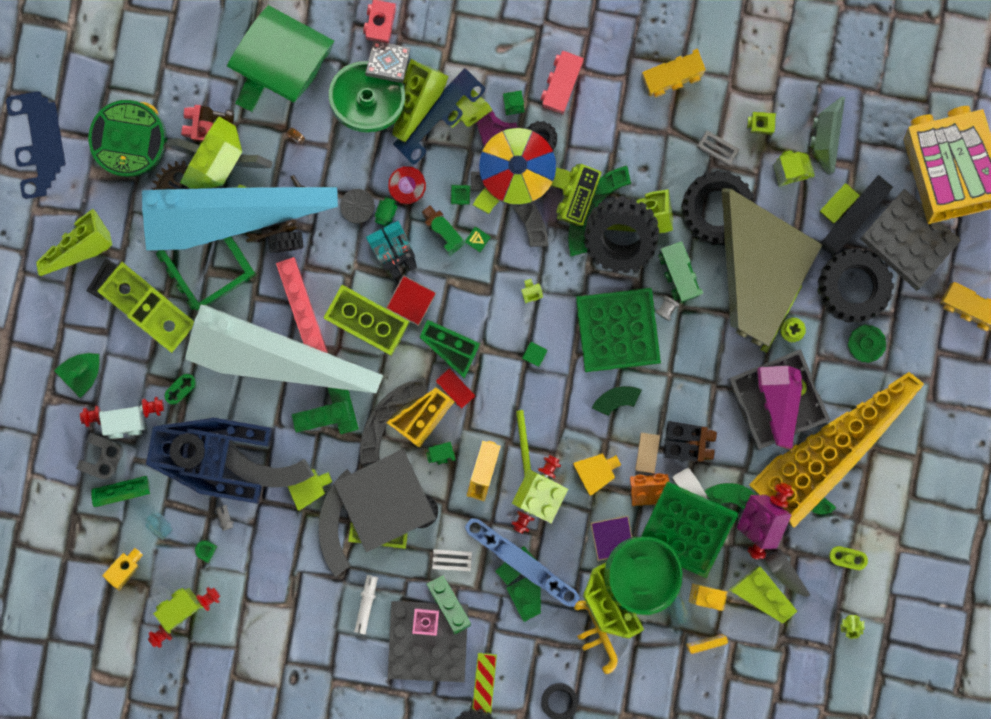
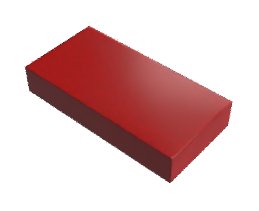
M450 368L436 380L461 409L475 397L472 391Z

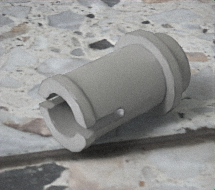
M227 505L222 506L224 514H222L220 507L215 509L220 522L219 528H222V531L233 528L234 521H231Z

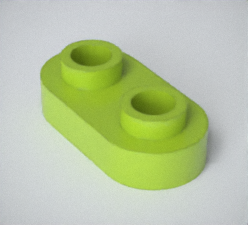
M836 546L829 552L830 561L838 566L862 570L868 564L867 555L858 550ZM837 552H840L842 554V557L840 559H836L835 554ZM855 557L860 558L859 564H855Z

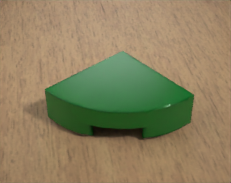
M824 497L811 512L828 514L833 512L836 507Z

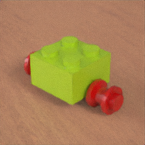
M551 455L548 458L544 457L543 460L546 462L544 467L538 468V471L544 474L540 475L528 469L511 503L524 510L523 512L518 510L517 514L519 517L517 521H512L511 523L514 525L513 529L522 534L524 531L529 532L527 525L529 521L535 520V518L529 516L531 514L552 524L568 491V488L549 479L550 477L555 479L554 471L556 468L561 467V464H559L560 460Z
M208 586L206 594L203 596L198 594L196 596L190 588H181L171 595L173 599L170 601L168 599L157 605L155 607L157 611L153 614L161 624L158 625L159 630L157 632L150 631L148 633L150 644L154 648L156 646L161 648L163 646L162 642L165 639H173L170 634L171 630L200 608L209 611L210 605L213 602L218 604L221 595L215 587L211 589Z

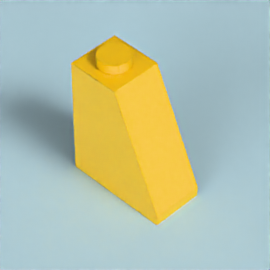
M482 440L467 491V497L485 502L501 448L500 445L493 441L486 442Z

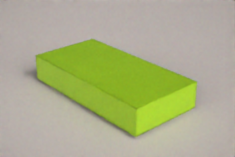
M845 183L819 212L834 224L860 195Z

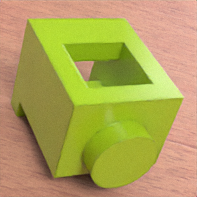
M752 112L751 117H747V128H750V133L773 135L775 132L776 113ZM761 121L763 127H758L757 122Z

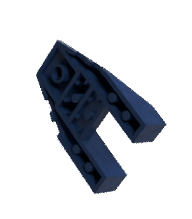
M214 417L153 426L146 465L199 494L259 504L262 490L260 484L223 478L230 440L269 447L273 428ZM186 433L199 437L205 447L203 460L192 468H182L176 465L170 455V446L173 440L179 435ZM186 443L180 448V454L184 458H191L195 453V449L190 443Z

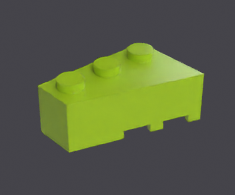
M793 150L783 152L773 164L779 187L815 177L810 156L802 152L793 153Z

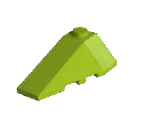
M410 60L403 83H405V104L400 117L394 123L393 136L404 142L407 141L442 94L449 78L448 75L416 60Z
M669 189L646 193L644 198L636 201L639 204L643 202L647 205V210L651 209L654 212L653 217H656L658 220L659 233L673 231V213ZM616 224L607 228V230L636 232L630 226Z
M94 209L79 218L74 223L76 227L69 234L65 232L61 236L63 238L57 246H52L36 262L38 275L43 276L95 257L109 249L112 245L110 232Z

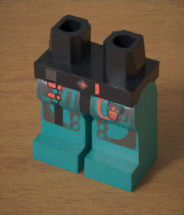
M399 220L383 228L392 245L391 247L381 229L366 236L384 272H387L392 280L401 276L398 266L405 264L408 272L417 268L414 259L416 258Z

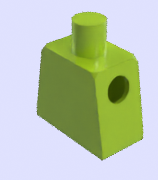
M474 89L470 93L471 97L479 95ZM463 95L456 103L463 111V115L450 127L453 128L460 121L466 127H470L493 109L481 96L477 101L471 102ZM452 111L448 116V120L454 121L458 116V112Z
M312 469L315 476L296 485L288 486L298 511L326 494L323 486L333 482L329 472L318 476L316 470Z

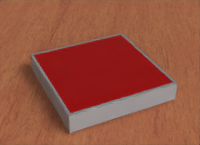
M403 275L386 309L420 326L437 292Z

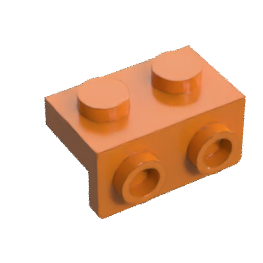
M657 473L655 475L631 476L632 506L656 505L666 482H670L668 474Z

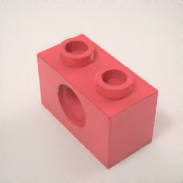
M373 0L372 5H368L367 15L369 16V21L364 24L363 34H366V40L389 43L396 12L395 3ZM378 17L384 19V23L380 26L374 24V20Z

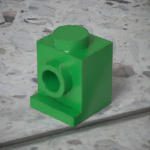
M522 90L503 93L506 116L525 113Z
M451 441L429 447V452H426L429 464L437 462V465L448 463V458H451L452 461L456 460Z

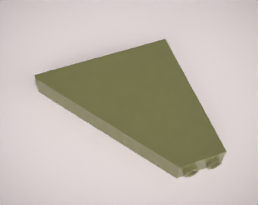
M723 188L722 205L730 324L732 328L736 329V334L744 338L746 336L752 339L750 342L759 347L761 345L769 346L822 244L734 190Z

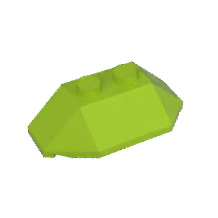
M221 117L217 118L188 165L180 183L190 189H208L224 185L242 154L235 125Z
M605 562L592 569L583 598L600 631L629 639L642 632L644 628L636 614L621 609L610 598L604 581Z

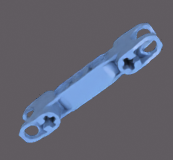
M471 518L466 524L465 528L470 536L490 549L496 556L537 586L542 587L566 606L574 607L580 598L574 588L481 520ZM474 522L479 523L481 530L478 533L471 532L470 524ZM494 536V542L489 543L487 537ZM550 582H556L557 587L551 588ZM568 591L574 593V598L571 601L564 600V594Z

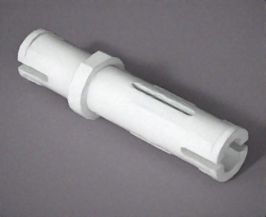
M366 575L354 629L356 633L366 634L372 602L376 597L375 589L378 579L376 576Z

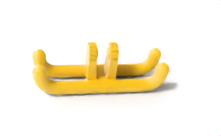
M584 600L578 601L574 609H586L595 627L577 635L578 639H584L589 635L598 633L599 638L584 644L582 648L585 651L603 643L609 656V662L602 667V671L604 674H609L615 670L618 663L615 650L607 633L600 631Z

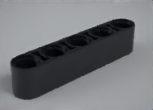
M877 175L820 243L822 244L821 248L832 257L837 255L891 191L893 186L880 175Z

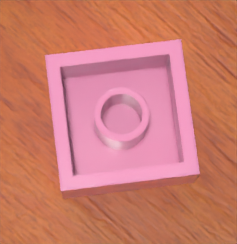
M415 608L412 633L437 636L439 611Z

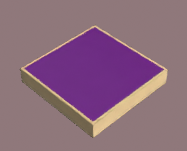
M628 516L590 523L598 561L608 559L617 545L632 538Z

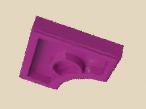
M493 110L476 122L484 147L496 134L507 129L518 128L516 122L507 123L501 121L495 116Z

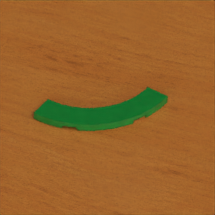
M627 165L614 169L600 177L583 226L570 224L568 233L570 257L587 253L588 248L584 244V234L588 217L591 215L594 207H598L599 203L614 191L631 185Z

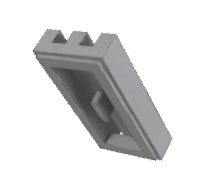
M706 130L697 148L727 166L731 165L740 150ZM707 136L732 150L733 154L707 140ZM703 143L707 144L708 146L712 147L718 152L724 154L730 159L727 160L726 158L720 156L719 154L705 147Z

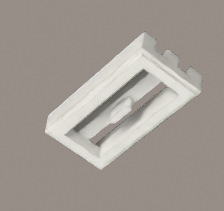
M434 549L432 569L471 571L472 552ZM437 554L468 556V559L438 558ZM437 561L467 563V567L437 565Z

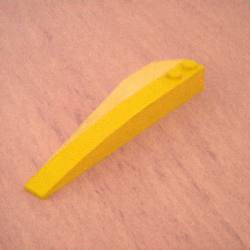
M908 372L889 384L885 390L878 391L866 402H861L852 411H847L822 427L821 431L814 435L811 434L805 441L799 445H794L785 454L775 457L749 486L758 495L771 497V495H776L777 493L774 489L776 484L786 483L790 485L794 493L786 499L789 502L788 507L782 508L791 514L788 524L795 528L874 445L914 398L924 383Z

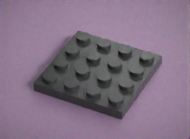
M905 188L860 238L862 242L916 291L924 285L961 241L941 221L928 224L922 204Z
M391 601L388 679L465 682L467 628L454 635L436 603ZM460 604L468 617V604ZM415 608L439 611L437 636L412 633Z

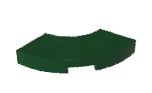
M632 386L612 388L603 393L594 402L591 409L609 416L619 406L627 405L634 407L642 389Z

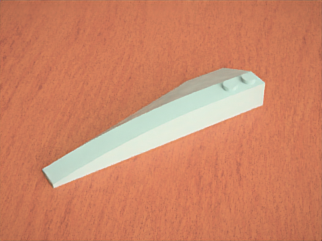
M201 305L185 357L186 360L224 374L377 393L383 378L382 374L207 305Z

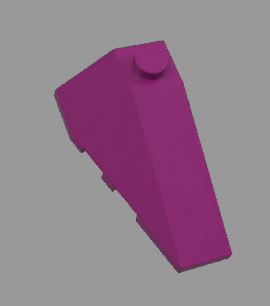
M790 366L757 368L760 392H764L767 401L764 404L765 409L769 410L772 418L770 426L777 446L791 449L802 392L801 370Z

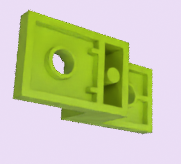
M123 262L119 264L98 290L102 296L119 308L131 321L171 353L193 328L194 321ZM122 283L129 284L130 292L128 294L120 292L119 287ZM171 320L174 322L175 328L173 331L169 332L164 329L165 321Z

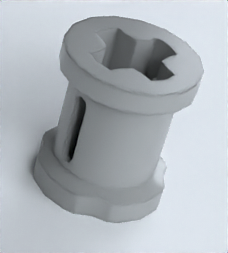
M665 296L663 304L655 313L670 321L671 314L676 307H679V304Z

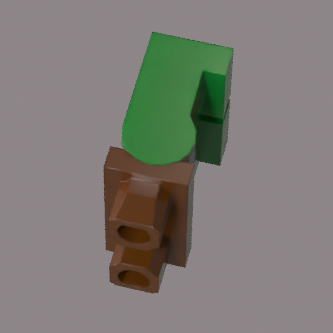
M429 205L421 212L422 216L426 219V227L430 231L433 230L434 234L442 238L446 243L444 249L449 256H452L465 245L462 237L444 218L440 210L436 212Z

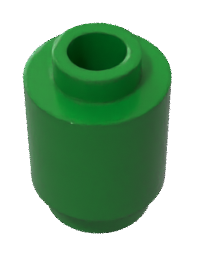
M386 197L384 200H380L374 215V222L383 226H388L392 223L398 207L395 205L396 201Z

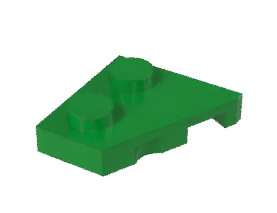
M525 577L506 587L524 622L541 614L540 586H537Z

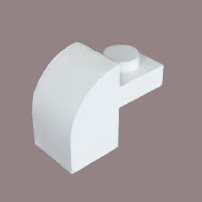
M689 467L672 477L677 486L707 499L703 488Z

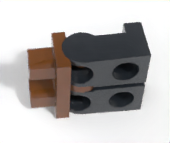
M667 421L665 438L685 442L665 441L663 458L700 462L714 460L715 450L707 449L705 445L706 441L716 442L717 432L707 429L708 427Z

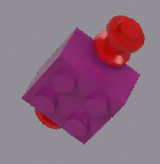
M786 483L776 484L774 489L777 493L776 495H771V497L767 495H750L737 525V529L754 542V545L749 546L747 551L756 560L766 557L764 549L778 547L791 518V514L782 508L788 507L789 502L786 499L794 493L791 486Z

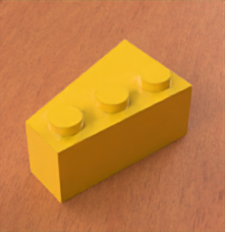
M698 48L692 50V54L684 57L678 56L676 60L662 63L642 72L641 77L649 97L652 95L659 97L664 95L668 89L672 88L674 91L682 88L684 83L690 82V84L700 81V77L703 76L706 68Z
M950 283L940 301V304L944 305L943 309L950 313L955 311L960 314L961 319L967 322H975L977 328L985 332L991 331V299L988 297L985 299L976 294L975 291L959 283Z
M434 388L417 400L416 403L404 409L399 415L386 423L415 445L421 447L453 405L454 401L438 388Z

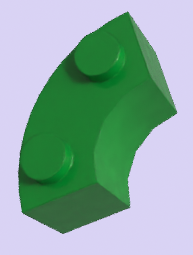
M719 483L704 490L708 500L719 505L722 503H733L741 509H745L750 495H756L749 488L735 483Z

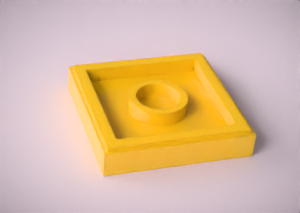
M719 634L687 643L686 648L689 653L694 654L726 645L728 640L724 634Z

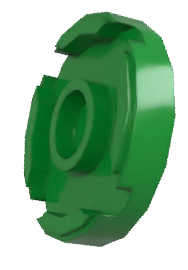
M873 325L859 326L851 332L848 338L847 346L849 353L859 362L870 363L877 361L886 350L885 335L879 328Z

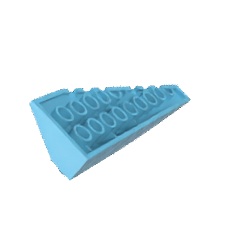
M337 187L142 190L146 250H185L309 214L338 207Z

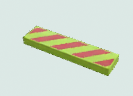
M478 652L472 709L484 710L483 712L491 713L497 654Z

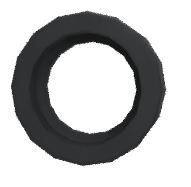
M555 683L544 690L541 705L544 713L549 718L569 719L577 709L578 699L575 691L570 686L564 683ZM558 690L566 692L571 699L569 709L563 713L553 712L548 705L549 696Z

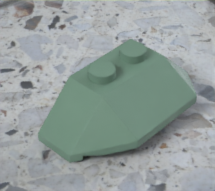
M840 97L813 119L812 129H815V134L811 136L810 147L812 148V154L828 175H832L835 172L845 97Z

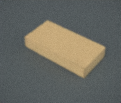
M641 432L635 467L636 471L655 473L660 435Z

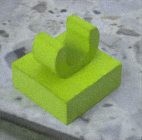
M532 279L524 281L526 288L521 289L525 304L543 298L539 283L533 285Z

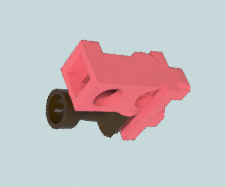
M201 105L184 108V118L193 120L192 126L183 125L181 135L191 138L194 142H202L213 126L214 120H217L218 117L233 124L234 110H226L223 113L213 111L210 107Z

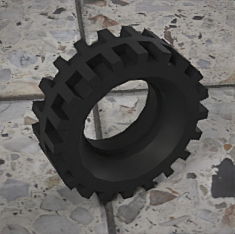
M716 170L715 172H707L697 177L684 194L681 203V216L684 219L685 227L690 230L693 237L696 236L703 243L725 245L724 225L714 226L709 224L702 217L700 211L701 202L708 193L722 191L723 188L732 189L754 203V193H751L748 183H744L740 176L732 175L729 171L720 172V170Z

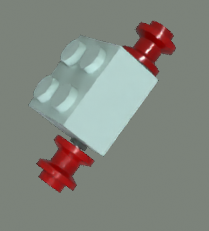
M155 397L154 401L148 402L146 398L142 399L140 407L105 412L101 411L99 406H95L93 411L83 408V412L80 413V421L86 427H90L92 422H97L102 427L103 436H108L109 439L124 438L123 434L127 433L128 436L143 435L142 431L147 430L146 418L149 417L150 413H156L157 416H161V412L164 411L163 400H159V397Z

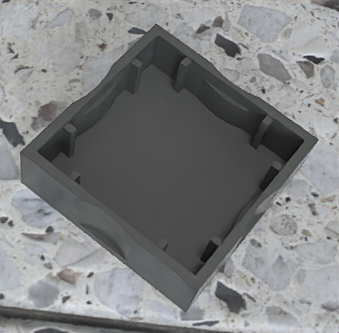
M801 349L727 379L756 450L775 443L770 426L772 418L769 410L765 409L764 404L767 401L764 392H760L757 368L790 366L801 370V376L807 385V390L800 397L794 435L830 421L821 396L814 387L811 372Z

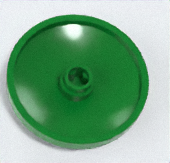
M359 61L343 67L334 76L329 87V106L335 118L347 128L366 133L381 131L391 126L400 117L405 104L403 83L365 76L368 61Z

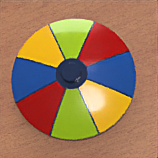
M512 128L496 134L488 141L481 153L479 172L484 187L494 198L510 205H525L538 200L549 190L556 173V160L552 148L542 136L528 129Z

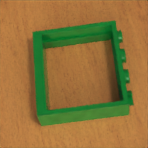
M232 236L225 238L224 241L245 273L201 302H198L166 251L157 250L158 252L155 253L161 263L165 261L167 264V273L171 278H176L178 281L176 286L181 294L185 293L189 300L186 302L192 310L196 309V311H199L201 305L210 306L257 275Z

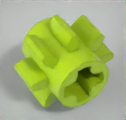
M848 615L845 619H842L841 633H845L847 638L856 639L863 635L865 622L860 621V617Z

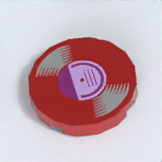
M404 166L396 169L391 174L388 189L395 201L410 205L418 202L423 197L426 190V181L424 175L418 169Z

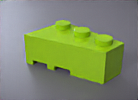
M756 566L729 589V591L782 624L798 612L761 566Z

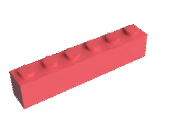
M295 257L276 263L303 344L328 353Z

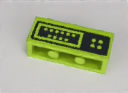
M576 164V166L572 167L569 175L571 177L569 185L567 184L563 191V195H565L563 202H560L557 207V219L575 226H583L602 173L601 171L584 164Z

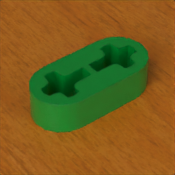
M191 374L180 376L166 390L165 400L169 404L175 405L180 403L196 387L195 377ZM184 378L192 379L190 382L192 384L191 387L185 386L183 389L181 388L185 383L183 381ZM179 389L180 392L176 395L178 399L170 400L171 395L169 393L171 391L175 393Z

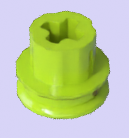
M793 317L786 319L780 327V333L784 340L793 343L800 341L806 332V327L802 320ZM795 325L798 332L793 335L792 330L789 328Z

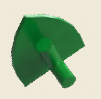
M85 353L73 356L60 364L54 371L81 398L92 387L98 376L100 354Z

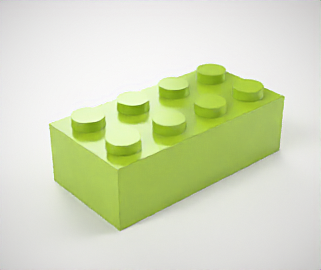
M341 285L323 317L326 321L390 356L393 355L410 324L408 320L344 285Z

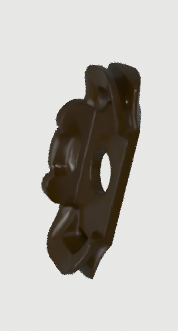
M293 219L289 222L264 227L261 233H245V236L248 237L246 242L258 243L271 235L293 232L299 228V225H296L297 220Z

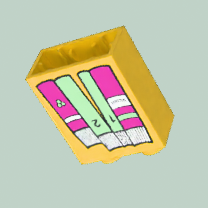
M960 106L950 110L947 113V118L934 121L933 115L927 114L910 121L911 126L908 127L903 141L928 224L991 209V133L983 109L971 112L970 106Z

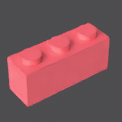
M563 50L561 55L557 54L553 64L556 66L554 73L550 72L547 83L550 85L547 91L543 90L540 101H543L542 107L564 114L584 58Z

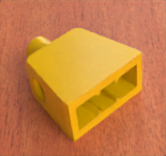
M603 453L572 463L589 496L613 480L615 476L612 470L621 466L616 455L606 460Z
M136 548L128 556L122 553L102 577L120 591L138 570L139 566L136 563L143 554ZM128 563L129 568L122 570L123 564Z
M692 583L688 602L723 611L728 591Z

